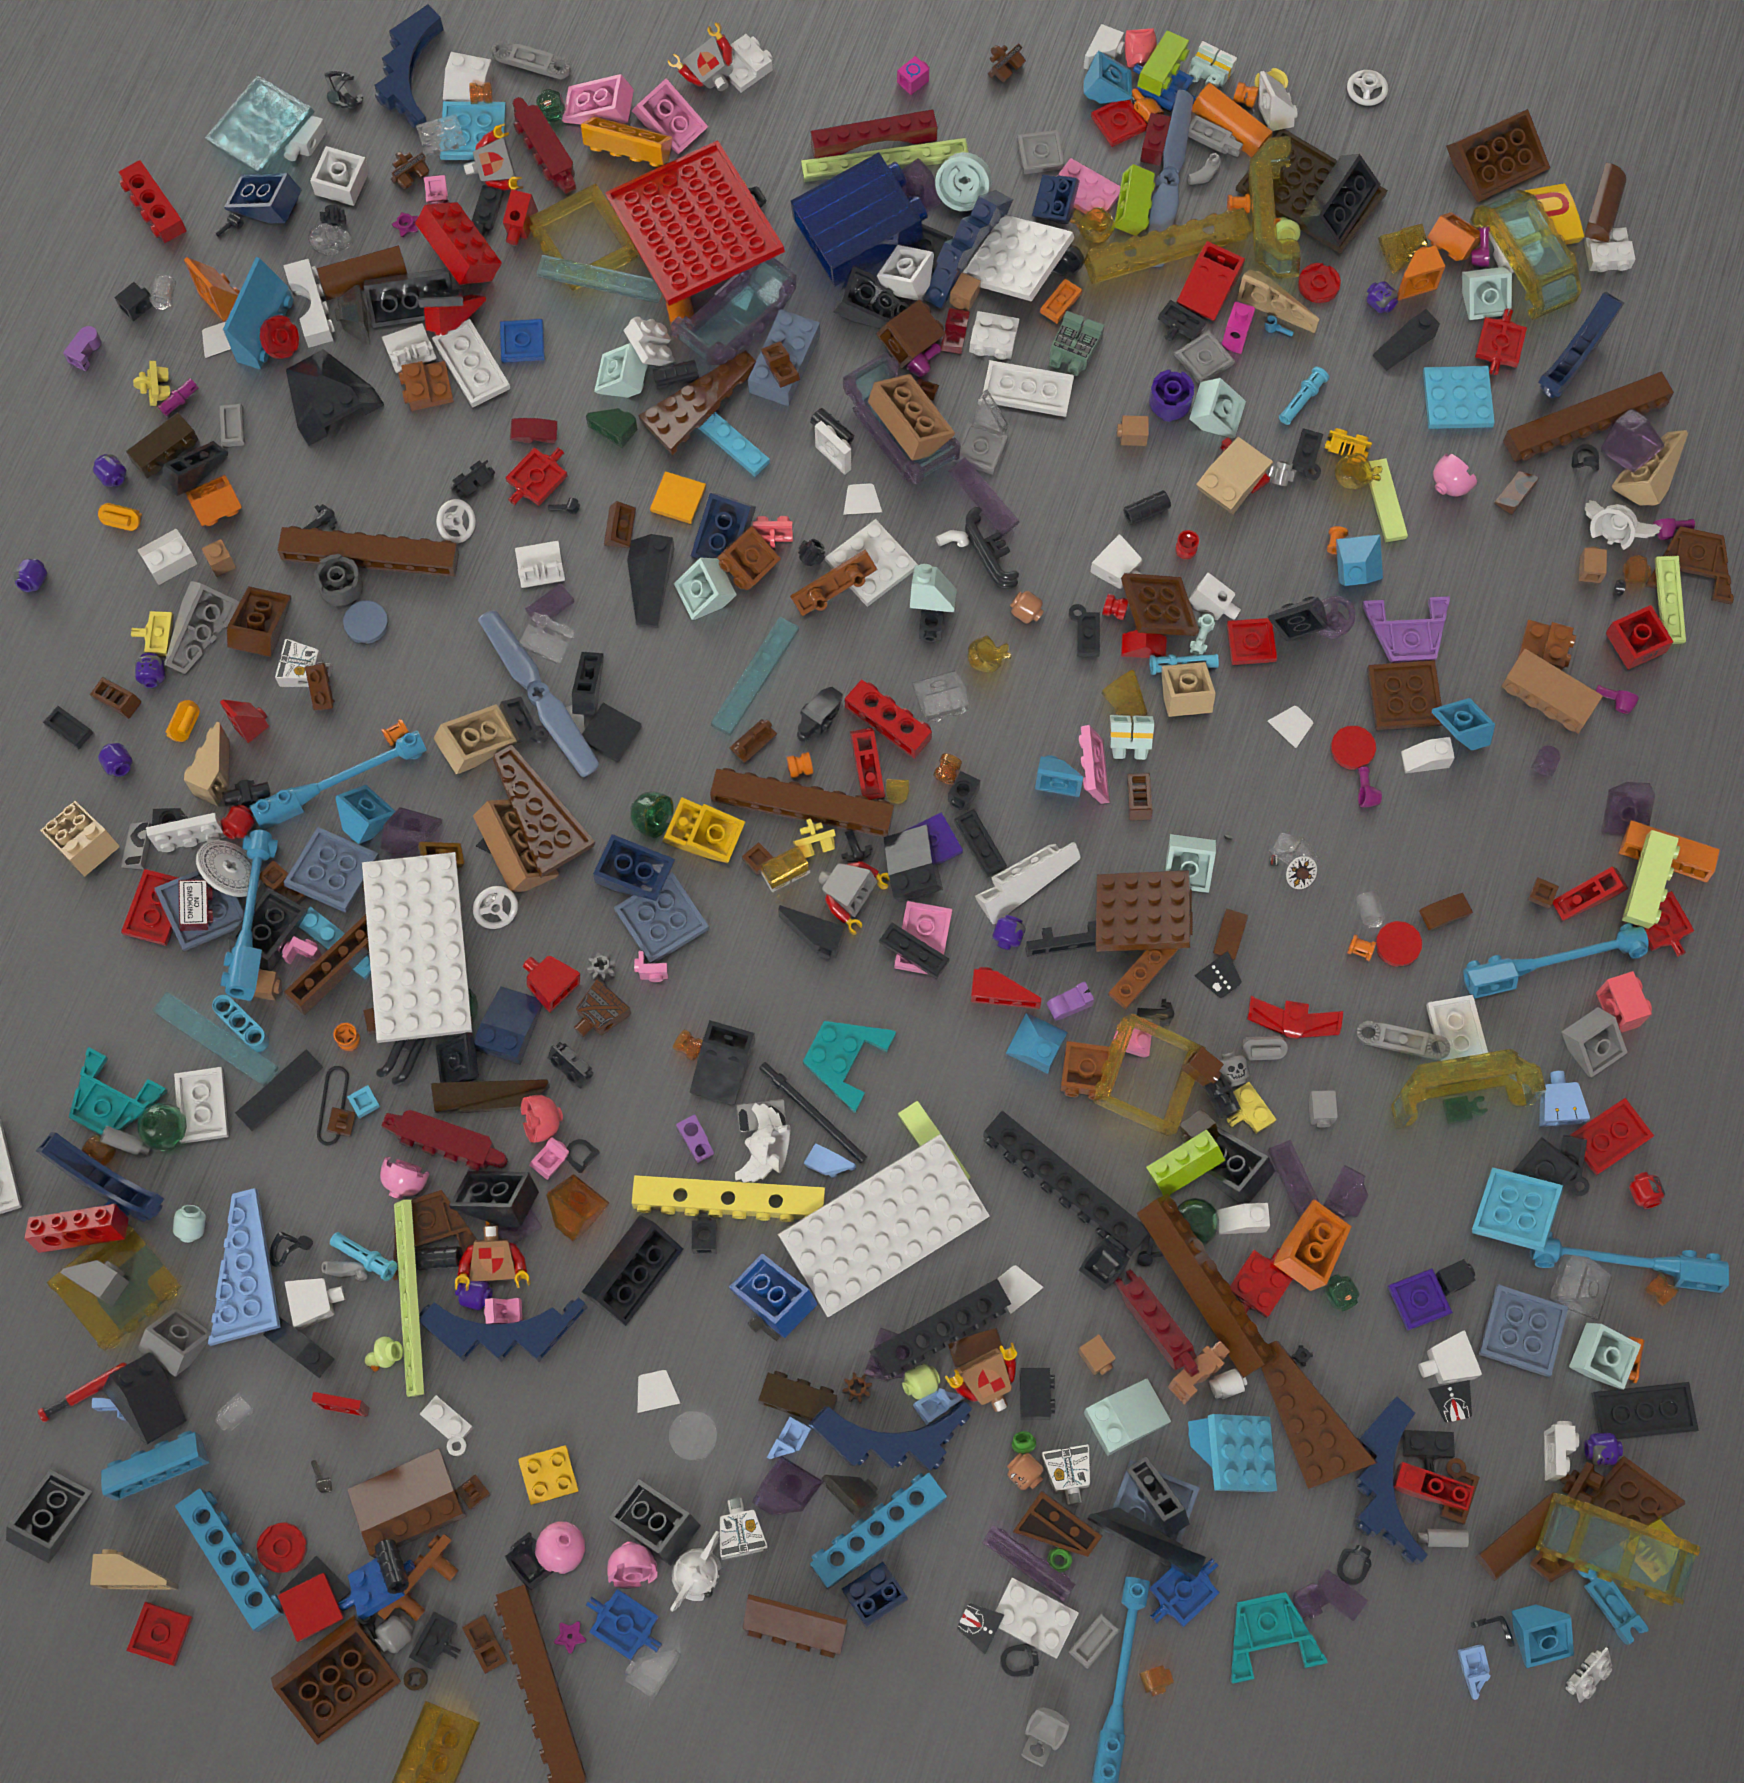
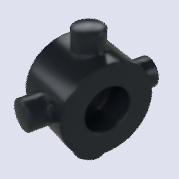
M1622 579L1617 580L1613 593H1616L1618 596L1623 595L1626 582Z
M1299 1345V1349L1295 1354H1292V1358L1304 1367L1310 1357H1313V1353L1303 1348V1345Z

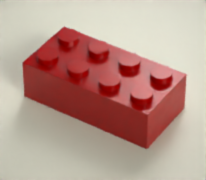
M459 203L424 205L415 224L459 285L492 281L502 262Z

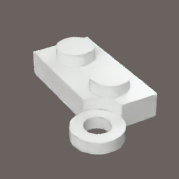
M436 1395L420 1415L449 1439L447 1443L448 1452L453 1456H461L467 1449L464 1438L473 1427ZM455 1442L461 1443V1448L458 1451H454L452 1448Z

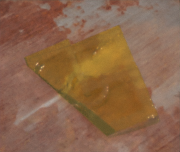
M1423 224L1406 227L1397 232L1381 235L1378 238L1383 255L1392 273H1396L1413 258L1418 249L1428 244Z
M1133 669L1117 678L1102 690L1101 694L1116 708L1117 715L1130 716L1131 722L1132 716H1147L1148 712L1136 673Z

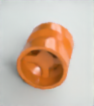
M1238 82L1233 101L1237 104L1244 103L1247 107L1253 108L1259 87H1248L1245 83Z
M809 752L802 753L799 758L794 755L786 757L791 778H796L802 773L806 775L813 774Z
M341 1023L334 1030V1039L342 1050L353 1051L359 1046L361 1042L360 1035L352 1024Z

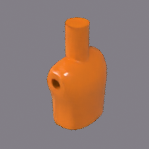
M1137 88L1132 90V96L1136 100L1134 109L1147 123L1151 113L1164 115V111L1155 99L1144 98Z

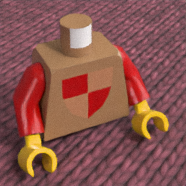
M498 1225L483 1226L484 1240H475L474 1245L467 1247L459 1261L455 1289L457 1290L459 1283H465L466 1291H468L470 1281L515 1279L518 1288H520L519 1281L526 1279L529 1286L531 1281L527 1274L525 1257L517 1245L510 1243L508 1238L499 1239Z
M1013 1342L1010 1343L1011 1347L1004 1350L1003 1346H1000V1351L996 1348L954 1369L955 1376L948 1378L946 1375L945 1379L959 1395L971 1402L979 1401L981 1405L991 1402L995 1412L1005 1409L1008 1404L1003 1395L1012 1390L1011 1383L1015 1380L1016 1372L1015 1357L1017 1356V1351Z

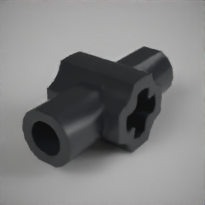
M247 779L234 784L235 789L222 792L225 806L239 804L247 808L255 804L258 799L271 796L268 782L255 784L254 780Z

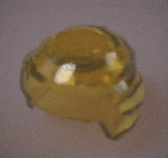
M1096 207L1084 216H1082L1079 210L1073 212L1074 217L1070 219L1071 223L1077 225L1082 237L1092 243L1106 241L1115 229L1112 216L1102 207Z
M1355 453L1341 458L1336 464L1334 474L1340 485L1350 490H1358L1373 480L1380 481L1381 477L1379 474L1382 473L1383 468L1382 466L1371 468L1368 459L1364 455Z
M988 635L972 641L967 653L970 666L974 670L984 673L995 672L1001 667L1002 659H1011L1012 656L1011 653L1007 652L1009 650L1007 643L996 647Z

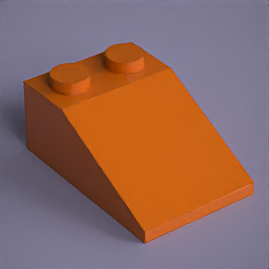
M186 257L184 262L198 294L223 322L226 321L240 291L236 287L232 288L229 285L230 281L224 273L219 274L215 268Z
M1312 1200L1282 1244L1274 1265L1310 1291L1325 1286L1352 1226L1318 1201Z

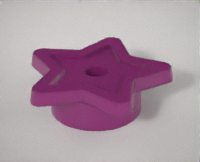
M401 212L397 221L392 223V226L399 229L401 237H404L408 232L417 233L418 229L415 222L418 216H411Z
M578 1621L571 1626L560 1622V1635L554 1640V1644L564 1645L568 1653L572 1654L577 1644L587 1641L580 1633L581 1622ZM569 1634H572L571 1639L568 1638Z

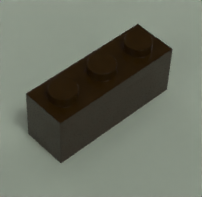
M177 413L126 450V453L138 470L146 478H149L151 475L157 474L163 467V464L176 459L186 449L192 448L199 439L194 429Z
M774 1371L773 1374L767 1373L758 1399L761 1405L812 1421L825 1406L834 1410L837 1395L833 1394L834 1390L820 1386V1389L811 1387L809 1381L797 1378V1381L787 1379V1374Z

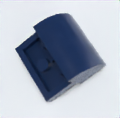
M1042 175L1032 216L1037 219L1054 221L1058 224H1069L1080 180L1060 175L1057 177Z
M881 1562L842 1588L844 1595L866 1628L908 1600L907 1595L884 1562Z

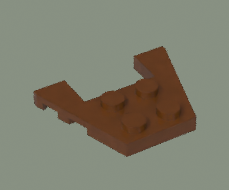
M1680 526L1663 556H1679L1680 571L1714 578L1715 583L1711 600L1732 604L1734 596L1730 586L1731 577L1728 573V558L1724 535ZM1655 569L1648 579L1646 587L1657 589Z
M442 1190L411 1199L414 1248L456 1235L459 1246L464 1254L467 1247L474 1245V1241L477 1238L460 1214L449 1207L451 1202ZM394 1227L393 1259L397 1263V1270L393 1275V1280L396 1281L399 1280L396 1227Z

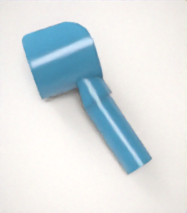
M1270 315L1267 317V321L1270 324L1265 323V330L1268 333L1280 331L1292 337L1294 332L1277 324L1275 316Z

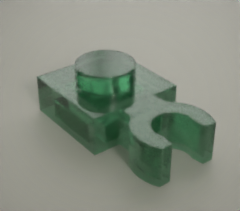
M1467 1095L1444 1099L1443 1106L1448 1124L1472 1120V1113L1479 1116L1484 1115L1488 1109H1479L1477 1107L1478 1102L1485 1100L1484 1096H1477L1471 1102L1468 1101Z

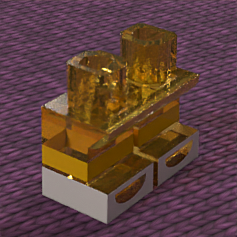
M798 845L761 864V874L772 892L790 884V879L794 882L809 874L810 869Z

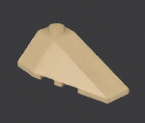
M1251 269L1243 275L1237 301L1253 306L1310 332H1316L1320 319L1270 277L1265 276L1262 272Z
M1687 430L1667 432L1650 447V453L1644 457H1638L1633 468L1630 470L1625 469L1620 473L1612 485L1613 490L1640 506L1659 504L1669 490L1688 436Z

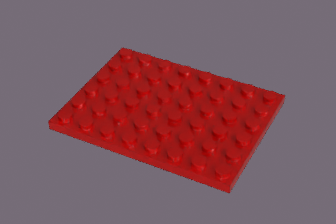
M718 140L605 192L609 204L668 306L785 252L782 242Z

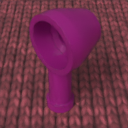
M1482 226L1479 227L1480 247L1472 250V264L1480 267H1489L1490 227Z
M934 343L925 353L915 357L909 363L907 369L912 374L923 378L931 370L928 360L941 352L940 346Z
M1665 518L1653 522V524L1661 527L1660 532L1657 533L1659 540L1673 538L1675 529H1679L1680 526L1691 529L1695 528L1694 519L1676 521L1674 518Z
M1598 685L1596 692L1603 695V697L1615 700V710L1620 713L1629 714L1639 700L1636 694L1628 691H1614L1601 687V685Z
M1360 767L1358 773L1360 774L1361 787L1358 794V804L1363 808L1379 805L1382 800V792L1370 786L1369 767Z

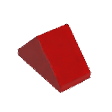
M1137 630L1122 634L1121 656L1150 658V655H1155V657L1166 656L1167 637L1162 634L1138 633Z

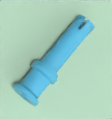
M1315 366L1309 378L1303 380L1300 391L1279 415L1281 422L1290 425L1291 421L1310 397L1319 393L1321 385L1329 380V375L1324 369Z
M1173 654L1164 657L1150 655L1151 675H1156V673L1162 672V666L1177 665V662L1188 664L1187 662L1204 661L1207 668H1218V654L1176 657Z
M336 1232L330 1239L332 1247L361 1262L367 1271L379 1274L382 1280L388 1281L395 1274L397 1263L383 1258L380 1252H371L340 1232Z

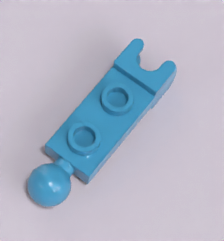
M1591 1559L1577 1567L1578 1573L1590 1580L1584 1586L1615 1628V1632L1624 1644L1629 1645L1634 1642V1638L1630 1633L1631 1627H1634L1638 1633L1649 1631L1646 1623L1639 1614L1637 1615L1606 1571L1598 1576L1596 1573L1597 1566Z

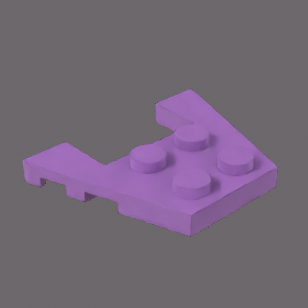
M1450 596L1430 597L1428 600L1430 619L1386 621L1384 600L1363 601L1362 607L1390 663L1436 661Z

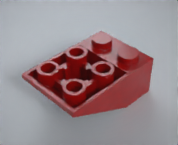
M1207 241L1197 257L1176 303L1215 321L1242 273L1245 258Z

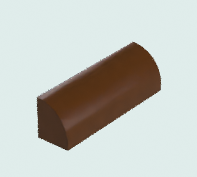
M1605 163L1584 235L1586 238L1607 243L1610 241L1626 185L1624 171L1614 164Z
M399 245L317 268L326 300L363 291L365 280L408 274Z
M1554 1492L1547 1495L1475 1558L1493 1580L1496 1581L1569 1518L1566 1508Z

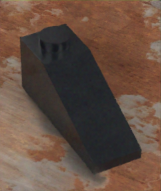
M1427 309L1423 310L1373 354V357L1386 371L1433 339L1436 336L1440 323Z
M212 441L163 464L162 485L176 496L194 489L228 456V451Z
M581 652L572 689V714L595 716L604 653Z
M779 905V917L813 951L817 952V955L826 959L837 957L845 936V926Z
M279 1317L280 1328L265 1331L263 1336L316 1377L320 1378L335 1359Z
M1147 1456L1126 1468L1127 1473L1168 1537L1190 1525L1185 1508Z

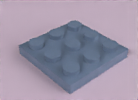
M317 827L286 877L284 885L346 913L363 885L362 862L377 861L379 854Z
M197 870L155 887L158 899L183 952L234 931L244 918V912L236 896L227 895L212 887V901H208V909H213V923H208V930L180 931L178 880L205 879Z
M673 872L668 875L657 901L633 895L614 907L620 920L640 950L644 952V956L650 964L656 963L709 930L708 924Z
M1498 1284L1495 1288L1478 1355L1550 1377L1568 1306Z
M1130 1460L1128 1467L1134 1464L1135 1461ZM1126 1471L1112 1508L1119 1507L1167 1535ZM1158 1471L1185 1508L1189 1520L1200 1488ZM1185 1528L1170 1537L1180 1543Z

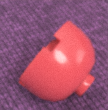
M532 1095L523 1098L521 1115L526 1114V1122L523 1123V1127L531 1143H538L553 1137L559 1129L560 1121L563 1120L561 1108L557 1107L555 1102L547 1096Z

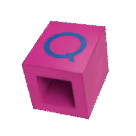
M916 56L897 70V83L910 95L929 82V66Z

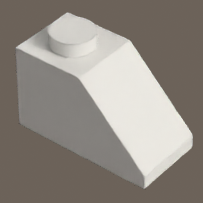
M1101 24L1085 55L1084 69L1088 70L1098 51L1114 60L1118 54H1122L1125 47V42H1123L1124 32Z
M1450 737L1426 740L1401 751L1405 774L1450 768L1455 758Z
M1268 1203L1241 1204L1217 1210L1218 1233L1267 1232L1270 1227Z

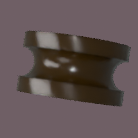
M417 1667L410 1668L404 1674V1685L412 1691L422 1690L428 1682L426 1671ZM412 1673L416 1675L418 1673L421 1674L419 1678L421 1683L418 1686L417 1684H413V1686L410 1684Z

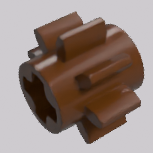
M853 1372L851 1380L844 1379L848 1388H844L842 1392L844 1394L849 1393V1402L854 1398L858 1399L859 1404H862V1397L870 1398L871 1394L866 1389L871 1388L872 1383L865 1382L866 1374L860 1378ZM854 1383L864 1386L861 1388V1393L851 1390L854 1388Z

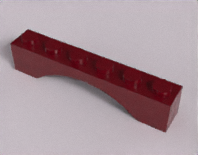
M931 109L810 131L811 148L815 159L843 155L855 148L876 142L902 141L916 145L937 141L938 126L934 110Z

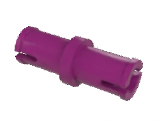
M189 378L177 390L171 391V395L157 407L167 417L180 404H185V400L198 390L199 387Z

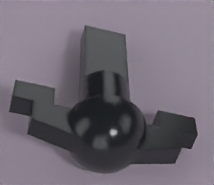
M343 85L339 93L345 102L339 100L335 101V104L341 108L354 109L363 102V95L359 94L354 98Z
M317 504L314 507L317 512L323 511L324 513L303 529L319 528L330 520L331 522L327 525L333 530L335 528L334 525L337 523L334 511L324 504L320 507Z
M853 830L845 832L853 855L849 856L848 852L841 854L842 859H846L847 862H862L871 855L870 850H873L871 844L865 846V851H861Z
M1166 999L1161 1001V1007H1166V1009L1137 1008V1017L1165 1018V1021H1160L1159 1028L1169 1026L1175 1013L1171 1002H1166Z

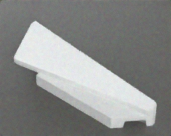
M1071 842L1061 849L1058 848L1057 844L1048 845L991 877L995 887L975 896L991 923L996 924L999 918H1004L1005 915H1008L1080 860L1081 857L1076 843Z

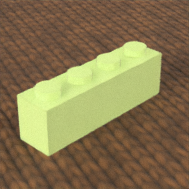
M1651 830L1646 835L1622 921L1648 929L1654 923L1657 924L1659 922L1661 910L1658 909L1660 902H1664L1668 889H1665L1667 880L1670 881L1674 871L1671 864L1672 860L1677 858L1680 846H1677L1679 838Z

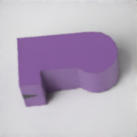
M85 326L79 330L63 352L68 363L87 371L90 367L89 357L93 351L101 346V339L96 329L92 326Z
M1084 981L1076 985L1075 988L1050 999L1046 1004L1053 1018L1057 1021L1093 1006L1094 998Z
M695 1114L676 1124L678 1132L697 1163L714 1155L707 1140L708 1138Z

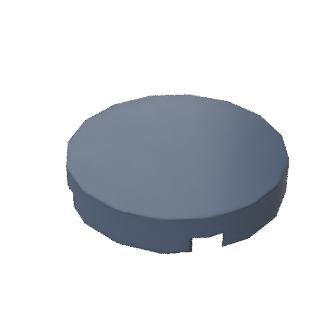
M359 601L346 611L343 625L348 637L353 641L369 644L380 640L386 633L388 617L383 607L376 602Z

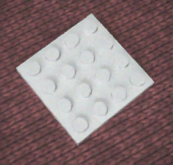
M1004 215L992 229L963 273L980 280L981 288L1032 301L1074 240V234L1071 231Z

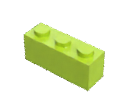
M1167 30L1140 72L1137 87L1159 97L1164 89L1168 90L1172 82L1171 77L1178 74L1181 61L1185 62L1190 50L1187 49L1189 40Z
M1132 164L1123 173L1114 224L1115 228L1137 236L1142 230L1147 228L1149 224L1148 213L1152 206L1151 194L1155 187V182H1153L1155 173L1135 164Z
M1206 1129L1146 1168L1164 1196L1166 1194L1171 1195L1224 1162L1225 1158L1219 1146Z

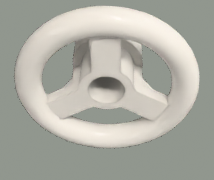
M1360 70L1349 78L1347 91L1349 96L1358 104L1372 106L1385 99L1388 93V84L1380 73L1373 70ZM1354 83L1361 87L1364 93L1363 98L1354 92ZM1382 87L1381 94L1374 99H1370V93L1373 92V89Z
M452 499L440 507L436 523L440 535L445 540L461 543L472 535L476 519L474 511L468 503L459 499ZM458 506L455 512L445 513L450 507ZM464 510L467 512L469 517V526L467 531L462 525V515L464 513ZM445 529L457 530L461 536H451Z
M502 886L486 888L476 897L473 904V915L476 921L488 929H499L508 925L515 918L518 911V901L515 894ZM505 895L511 902V910L508 915L503 911L502 900ZM488 913L497 914L502 920L489 922L481 915Z

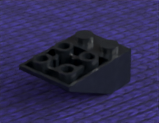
M709 1020L690 1093L735 1106L756 1041L755 1033Z

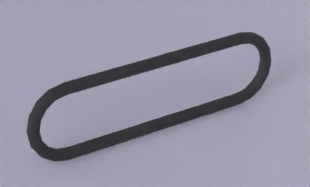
M334 1066L327 1071L325 1077L322 1103L317 1128V1138L319 1142L324 1145H332L336 1143L340 1137V1134H337L334 1140H332L331 1142H326L322 1140L320 1132L322 1126L329 1075L332 1071L337 1069L342 1070L345 1073V1083L341 1109H344L349 1074L347 1070L341 1066Z

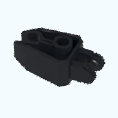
M828 687L821 690L809 704L806 703L800 711L802 719L798 725L797 732L799 741L805 742L814 733L821 735L831 727L833 719L838 714L843 693L834 687Z

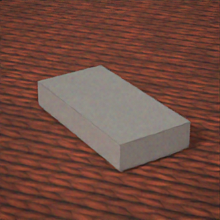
M242 404L221 405L222 446L245 445Z
M1100 1613L1068 1653L1088 1669L1120 1630Z

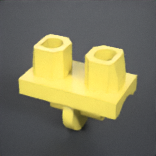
M149 361L147 377L145 372H140L139 377L133 380L134 387L140 389L141 394H146L147 389L149 390L150 406H156L157 401L166 400L170 396L169 386L158 385V382H168V368L157 367L156 361Z
M810 818L806 820L807 827L800 828L801 835L809 833L810 836L793 841L794 847H798L799 852H801L800 854H802L801 856L807 858L815 855L811 844L813 842L819 841L823 852L835 849L833 836L836 835L834 829L816 834L815 831L823 829L822 823L813 824Z

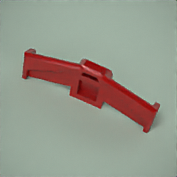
M1251 995L1247 1020L1283 1034L1288 1038L1332 1036L1340 1034L1344 1011L1308 1014L1309 1004L1286 1000L1284 1009H1281Z

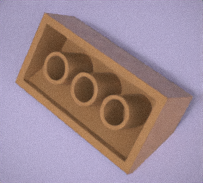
M910 374L874 382L868 403L912 461L930 457L954 436L955 432Z
M1527 649L1523 650L1501 686L1510 695L1518 696L1528 706L1536 707L1544 712L1548 718L1559 721L1566 729L1575 731L1578 734L1603 697V695Z
M509 799L487 801L473 815L509 890L512 892L528 891L559 875L557 869L540 878Z

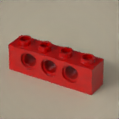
M141 160L118 171L122 179L119 181L125 193L130 192V200L136 208L138 206L141 208L139 212L146 223L150 221L152 224L150 228L156 238L161 237L163 242L167 243L187 231L182 219Z
M861 679L845 697V708L914 759L932 739V730L924 721L919 722L908 709H902L896 705L893 698L878 692L877 687L871 682L866 683ZM868 702L877 703L875 707H869L866 704ZM890 714L893 715L895 718L892 720H887L884 718V716ZM908 727L911 728L913 731L910 733H904L902 729Z
M116 1204L30 1217L24 1239L39 1253L123 1240L126 1237L129 1218Z

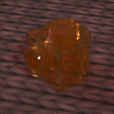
M1635 555L1626 561L1623 565L1626 583H1645L1650 578L1651 567L1647 564V557Z
M1163 1665L1139 1673L1145 1693L1151 1692L1152 1696L1166 1692L1165 1686L1174 1683L1170 1669H1164Z

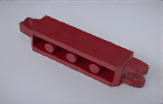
M521 97L515 98L512 103L516 121L513 123L518 135H523V142L528 150L531 149L534 153L533 158L536 164L542 166L545 179L551 181L554 187L559 186L565 194L575 190L573 161L537 105L528 106Z
M407 1110L403 1115L386 1113L381 1125L382 1128L395 1134L398 1140H400L399 1143L406 1147L412 1148L415 1145L421 1147V1151L424 1153L444 1155L443 1158L453 1163H457V1160L465 1162V1166L478 1171L479 1168L486 1170L488 1165L502 1169L508 1165L506 1155H504V1152L502 1153V1151L500 1152L495 1149L489 1136L413 1110Z
M1131 1269L1127 1270V1278L1131 1281L1129 1284L1125 1285L1119 1277L1114 1282L1122 1294L1126 1307L1174 1370L1183 1367L1190 1377L1198 1374V1365L1194 1361L1197 1356L1192 1343L1141 1276L1137 1277Z

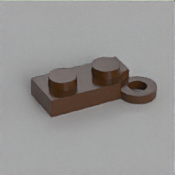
M1453 1458L1446 1464L1448 1475L1454 1480L1474 1486L1468 1511L1443 1505L1440 1516L1464 1525L1480 1477L1466 1472V1465L1463 1460ZM1458 1464L1460 1472H1453L1452 1465Z

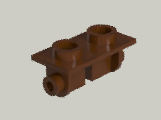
M325 662L305 666L313 710L332 709L334 707L333 702L335 700L332 696L331 686L328 684L330 682L327 672L328 666H325Z
M761 719L730 746L729 749L746 763L772 740L777 733L771 728L772 724L769 720L766 719L764 721Z

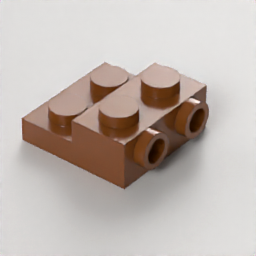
M423 361L401 365L402 372H398L401 385L405 384L406 390L402 391L405 404H410L411 411L454 402L445 361L423 365Z
M753 526L749 527L717 557L720 561L719 566L725 572H730L734 576L735 585L745 590L753 587L781 559Z
M1528 619L1518 658L1523 650L1527 649L1562 671L1564 667L1569 666L1571 654L1567 653L1569 647L1573 648L1576 640V635L1573 634L1574 628L1555 622L1547 625Z
M1067 1041L1060 1091H1064L1065 1095L1069 1097H1078L1079 1094H1086L1091 1100H1102V1097H1107L1113 1047Z

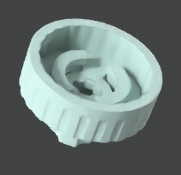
M965 152L956 153L945 160L937 172L935 179L937 194L944 204L954 210H973L978 196L990 192L992 187L991 171L984 160L977 155ZM954 176H955V184H956V186H957L959 189H961L962 191H959V190L955 187L954 182H953V181H954Z

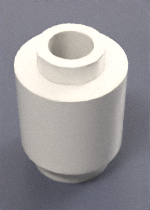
M1234 1368L1214 1376V1379L1209 1381V1385L1216 1399H1225L1244 1392L1247 1380L1246 1377L1243 1378L1241 1373Z

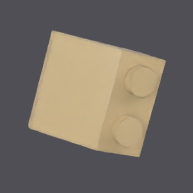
M1206 662L1162 666L1163 696L1169 717L1213 712L1216 693Z

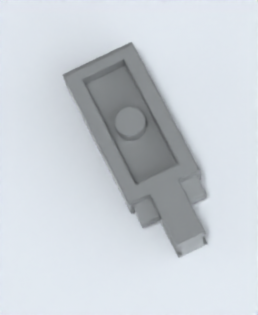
M1195 116L1190 123L1188 137L1224 154L1228 153L1238 157L1242 152L1243 144L1235 140L1236 138L1232 136V132L1199 116Z

